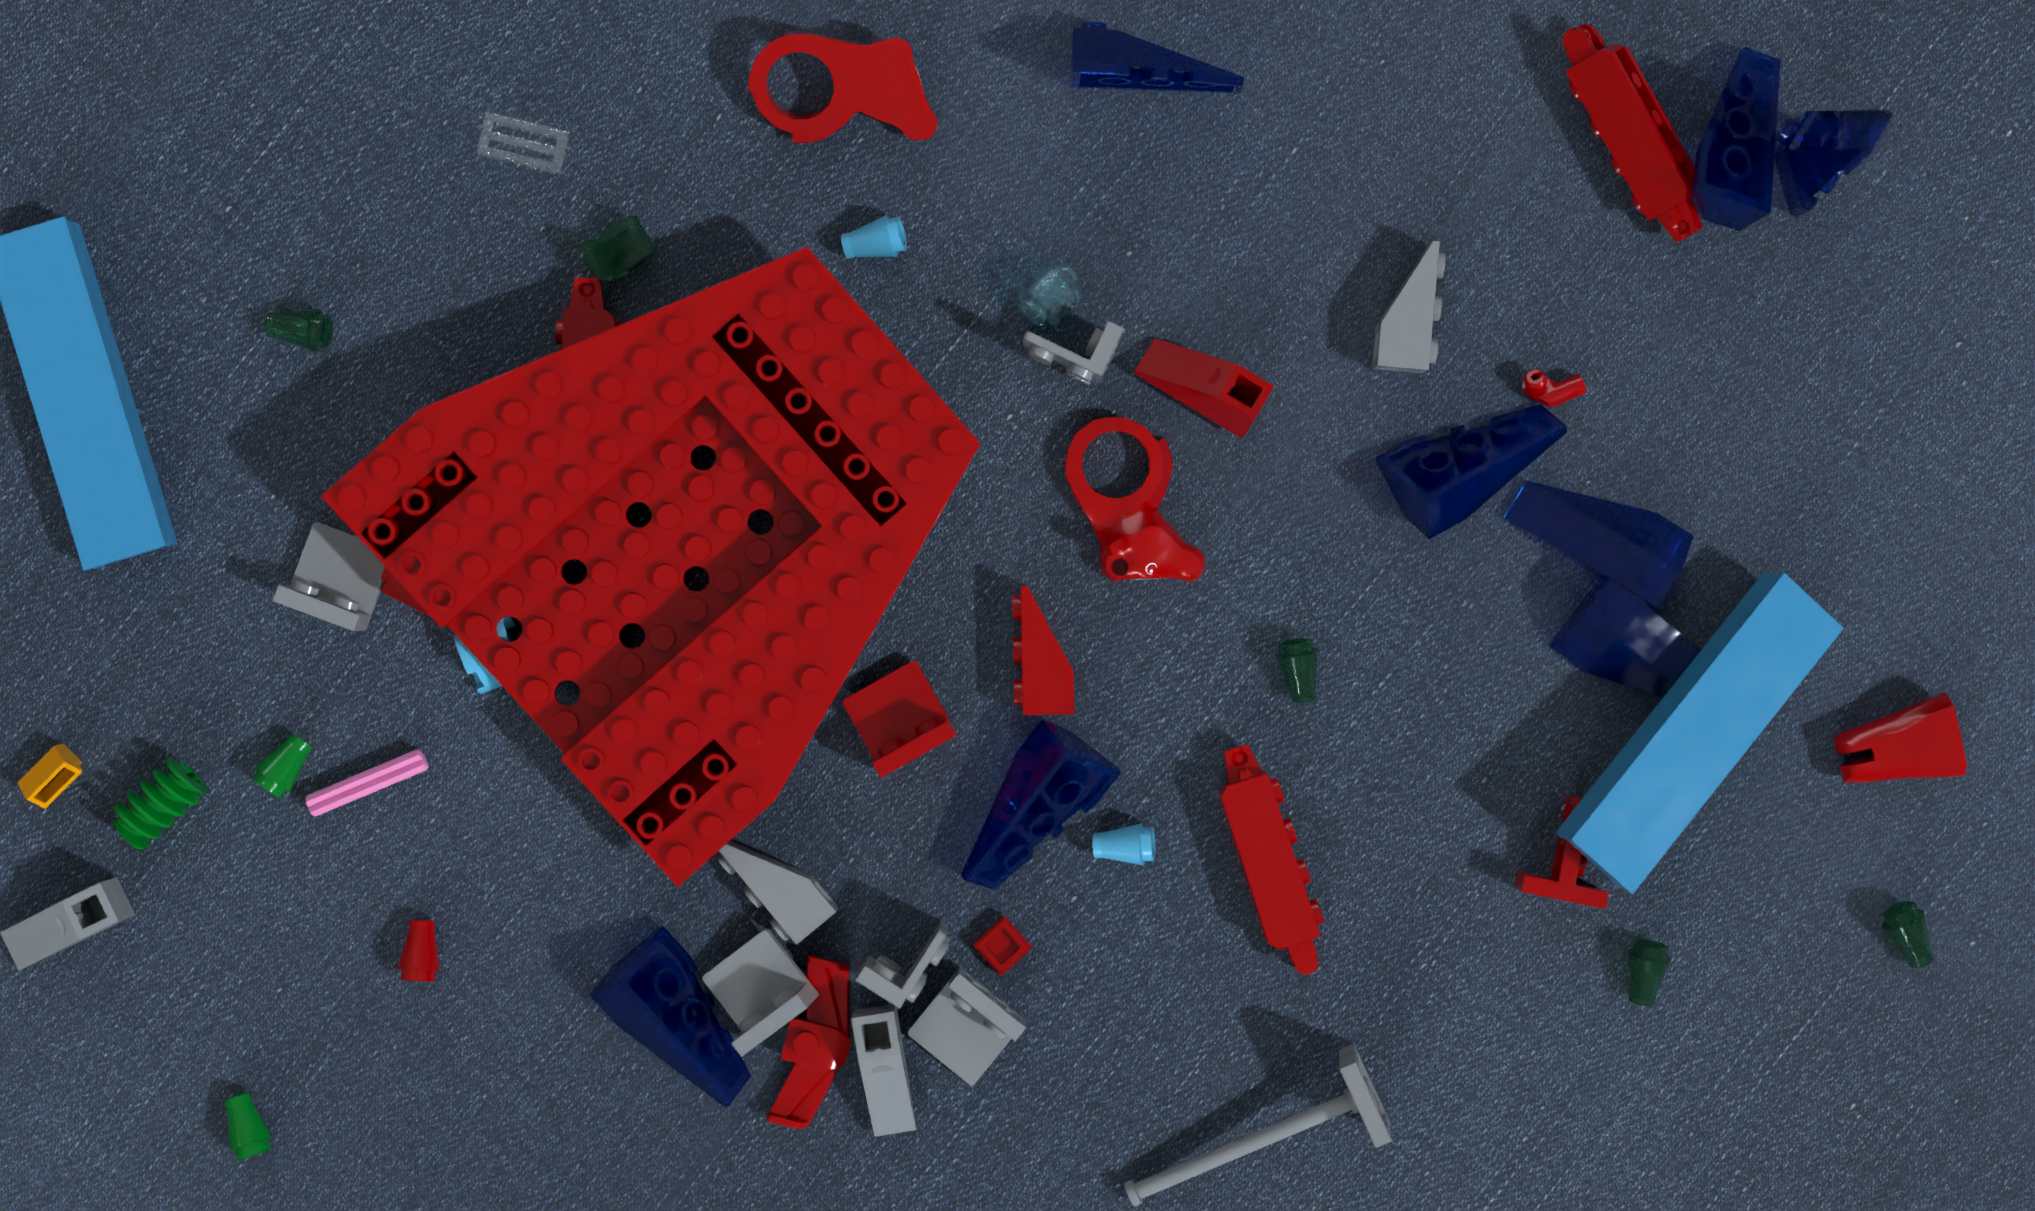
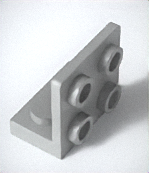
M1108 321L1104 331L1096 327L1084 354L1090 357V360L1029 331H1026L1023 337V346L1028 348L1027 356L1048 367L1055 361L1068 367L1066 370L1067 376L1089 385L1091 379L1100 383L1122 337L1124 328Z
M315 522L310 530L291 584L278 585L273 601L351 631H366L384 581L381 580V575L385 566L357 536L320 522Z
M943 921L939 923L905 977L899 973L902 968L891 959L883 955L875 959L869 955L860 968L856 981L898 1008H901L906 999L913 1003L926 983L925 979L928 975L923 971L929 962L937 966L950 945V938L946 936L948 925Z
M767 928L702 977L704 983L741 1031L731 1043L741 1057L807 1009L819 995L776 937Z
M959 967L910 1027L908 1035L969 1085H974L1011 1039L1016 1041L1026 1029V1019L963 968Z

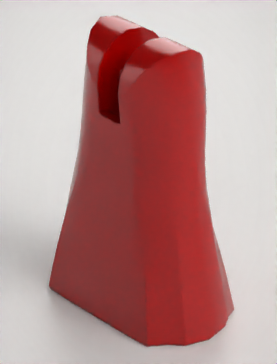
M1946 693L1932 696L1891 715L1846 730L1833 737L1837 754L1861 752L1870 748L1873 754L1872 757L1860 758L1840 764L1839 768L1843 783H1867L1917 778H1950L1966 775L1967 761L1954 705Z

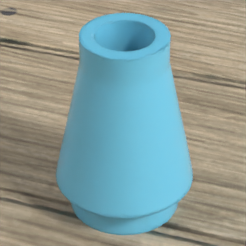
M885 215L856 230L841 234L842 247L847 259L854 257H897L898 252L907 250L905 230L900 217L890 218L888 215Z
M1143 823L1107 832L1093 833L1094 858H1105L1144 866L1145 861L1155 860V832L1153 827H1144Z

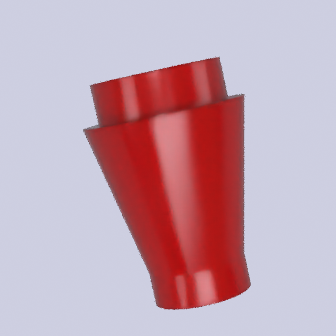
M409 920L408 933L397 969L401 970L400 980L435 982L436 971H440L435 937V921Z

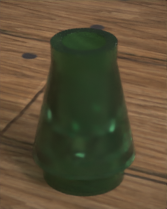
M320 309L282 313L269 312L265 318L264 331L269 338H277L311 351H317L319 348H327L333 336V322L331 316L323 314Z
M1295 638L1280 642L1278 644L1279 653L1275 656L1290 691L1292 702L1303 703L1315 700L1317 698L1318 648L1313 647L1311 638Z
M1912 901L1900 902L1887 908L1883 912L1885 921L1882 926L1906 958L1909 967L1920 968L1931 963L1934 957L1930 949L1924 911L1918 909L1916 903Z
M1646 939L1634 941L1633 948L1628 950L1629 1001L1644 1006L1654 1005L1656 994L1671 961V957L1668 956L1669 947L1667 945Z

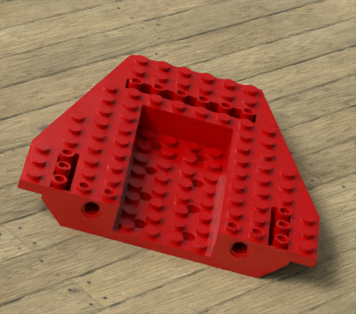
M805 247L421 408L321 497L441 628L448 626L559 747L564 753L560 759L671 881L679 887L776 800L981 443L808 247ZM701 445L711 447L716 454V461L713 467L704 471L696 469L691 462L693 450ZM635 502L645 503L651 510V520L644 527H635L627 519V510ZM759 509L768 511L773 517L772 529L762 535L755 534L748 526L750 514ZM577 559L585 564L587 575L583 582L571 584L565 580L562 569L568 560ZM699 566L707 571L709 583L705 589L693 591L686 586L684 575L691 567ZM511 616L520 621L522 633L517 640L505 641L499 636L497 628L502 618ZM626 624H638L644 630V642L639 647L630 648L622 643L620 631ZM562 681H573L580 688V697L576 703L567 705L558 700L556 688Z

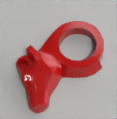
M787 32L771 40L756 56L748 78L749 92H752L759 112L774 127L792 133V143H812L826 139L844 126L858 112L898 127L906 137L912 140L931 138L938 125L936 114L925 97L920 73L914 62L910 43L900 37L889 39L874 38L871 44L865 45L816 33ZM791 52H806L818 57L828 66L833 77L834 92L831 100L821 110L812 114H794L784 110L774 101L768 88V73L771 66L780 57Z
M1105 415L1091 420L1076 432L1065 454V478L1073 498L1082 509L1097 536L1100 545V568L1102 574L1112 582L1127 579L1149 580L1163 578L1179 579L1187 582L1196 581L1205 571V559L1202 552L1197 547L1185 543L1158 511L1172 474V455L1166 438L1157 441L1146 427L1128 418L1105 417ZM1109 432L1126 433L1136 438L1145 449L1149 461L1148 475L1143 485L1133 494L1122 498L1105 497L1095 492L1086 482L1082 470L1083 454L1088 444L1099 435Z

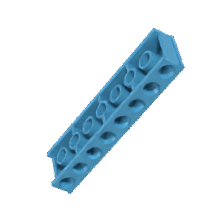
M63 216L1 235L0 301L83 571L99 569L111 563L160 548L177 545L176 535L80 224Z
M1762 573L1555 833L1574 846L1610 878V882L1616 887L1625 889L1630 894H1633L1844 628L1786 573Z

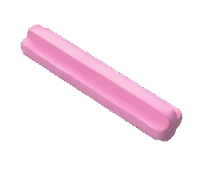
M417 749L311 793L305 797L308 810L312 816H318L426 771L429 768L426 756L421 749Z

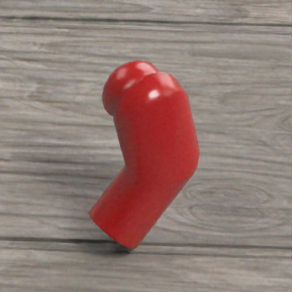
M1533 369L1525 374L1522 382L1524 393L1530 399L1547 407L1558 406L1587 393L1585 383L1579 374L1556 382L1544 376L1542 370Z

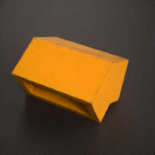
M65 744L54 745L17 784L26 800L46 809L83 772L80 767L83 762ZM65 767V769L43 790V788Z

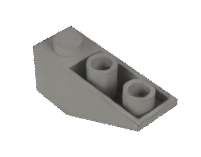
M1432 241L1425 248L1375 327L1372 369L1424 373L1429 370V363H1436L1438 338H1432L1433 321H1439L1442 308V297L1435 295L1437 278H1443L1446 261L1445 253H1439L1440 241Z
M732 840L722 847L716 855L719 863L730 875L737 872L747 884L743 891L757 908L764 905L774 918L770 923L778 935L785 941L791 938L797 945L835 914L839 908L815 877L808 872Z
M115 877L70 896L0 932L19 971L135 916V913L118 878Z
M889 1004L854 1010L851 1020L874 1137L917 1130L897 1007Z

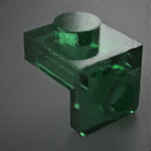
M627 216L598 239H586L579 244L585 256L584 263L587 269L600 281L619 280L657 253L637 216Z

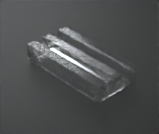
M486 111L476 153L481 156L562 175V164L564 158L566 159L568 151L566 148L568 142H570L571 133ZM493 124L558 139L557 146L492 131ZM489 140L554 156L553 162L488 147Z

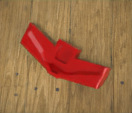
M809 953L807 955V979L819 995L807 1008V1019L796 1016L789 1023L780 1059L794 1062L795 1065L765 1119L768 1122L795 1129L808 1128L839 1068L846 1063L851 1044L849 1037V963Z

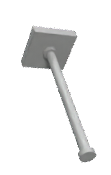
M1355 1044L1339 1050V1067L1348 1088L1344 1089L1345 1094L1135 1183L1132 1179L1125 1182V1189L1134 1207L1143 1203L1142 1199L1351 1110L1354 1114L1360 1113L1375 1148L1392 1142L1389 1118Z

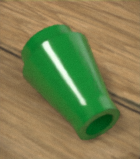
M291 733L286 741L255 767L258 771L252 777V780L276 797L281 798L286 790L291 792L299 772L313 747L294 733Z
M250 1093L224 1101L227 1109L230 1152L235 1151L237 1160L246 1159L270 1150L269 1139L272 1138V1135L253 1104Z

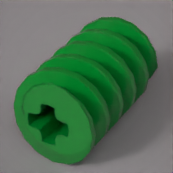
M172 757L164 759L170 770L168 773L158 768L152 770V775L157 782L155 785L145 779L139 782V786L144 793L143 796L133 791L126 793V797L131 804L129 808L120 802H116L113 805L114 810L119 816L113 820L115 829L122 838L137 849L146 850L150 845V839L155 840L162 836V827H172L175 824V816H184L188 812V805L193 806L200 802V793H209L208 787L197 773L185 763L178 762Z

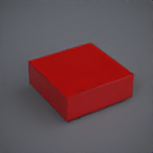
M1005 915L973 942V946L1000 976L1033 948Z

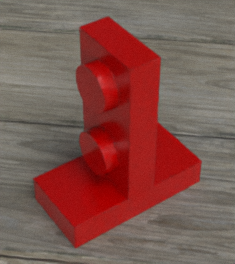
M1567 795L1561 825L1583 799L1582 797ZM1560 836L1558 837L1550 877L1517 871L1514 888L1521 892L1606 909L1609 892L1599 887L1576 883L1577 876H1583L1585 872L1587 858Z

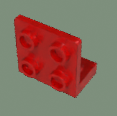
M917 661L907 663L843 700L847 713L874 759L872 764L880 778L957 735L955 728Z

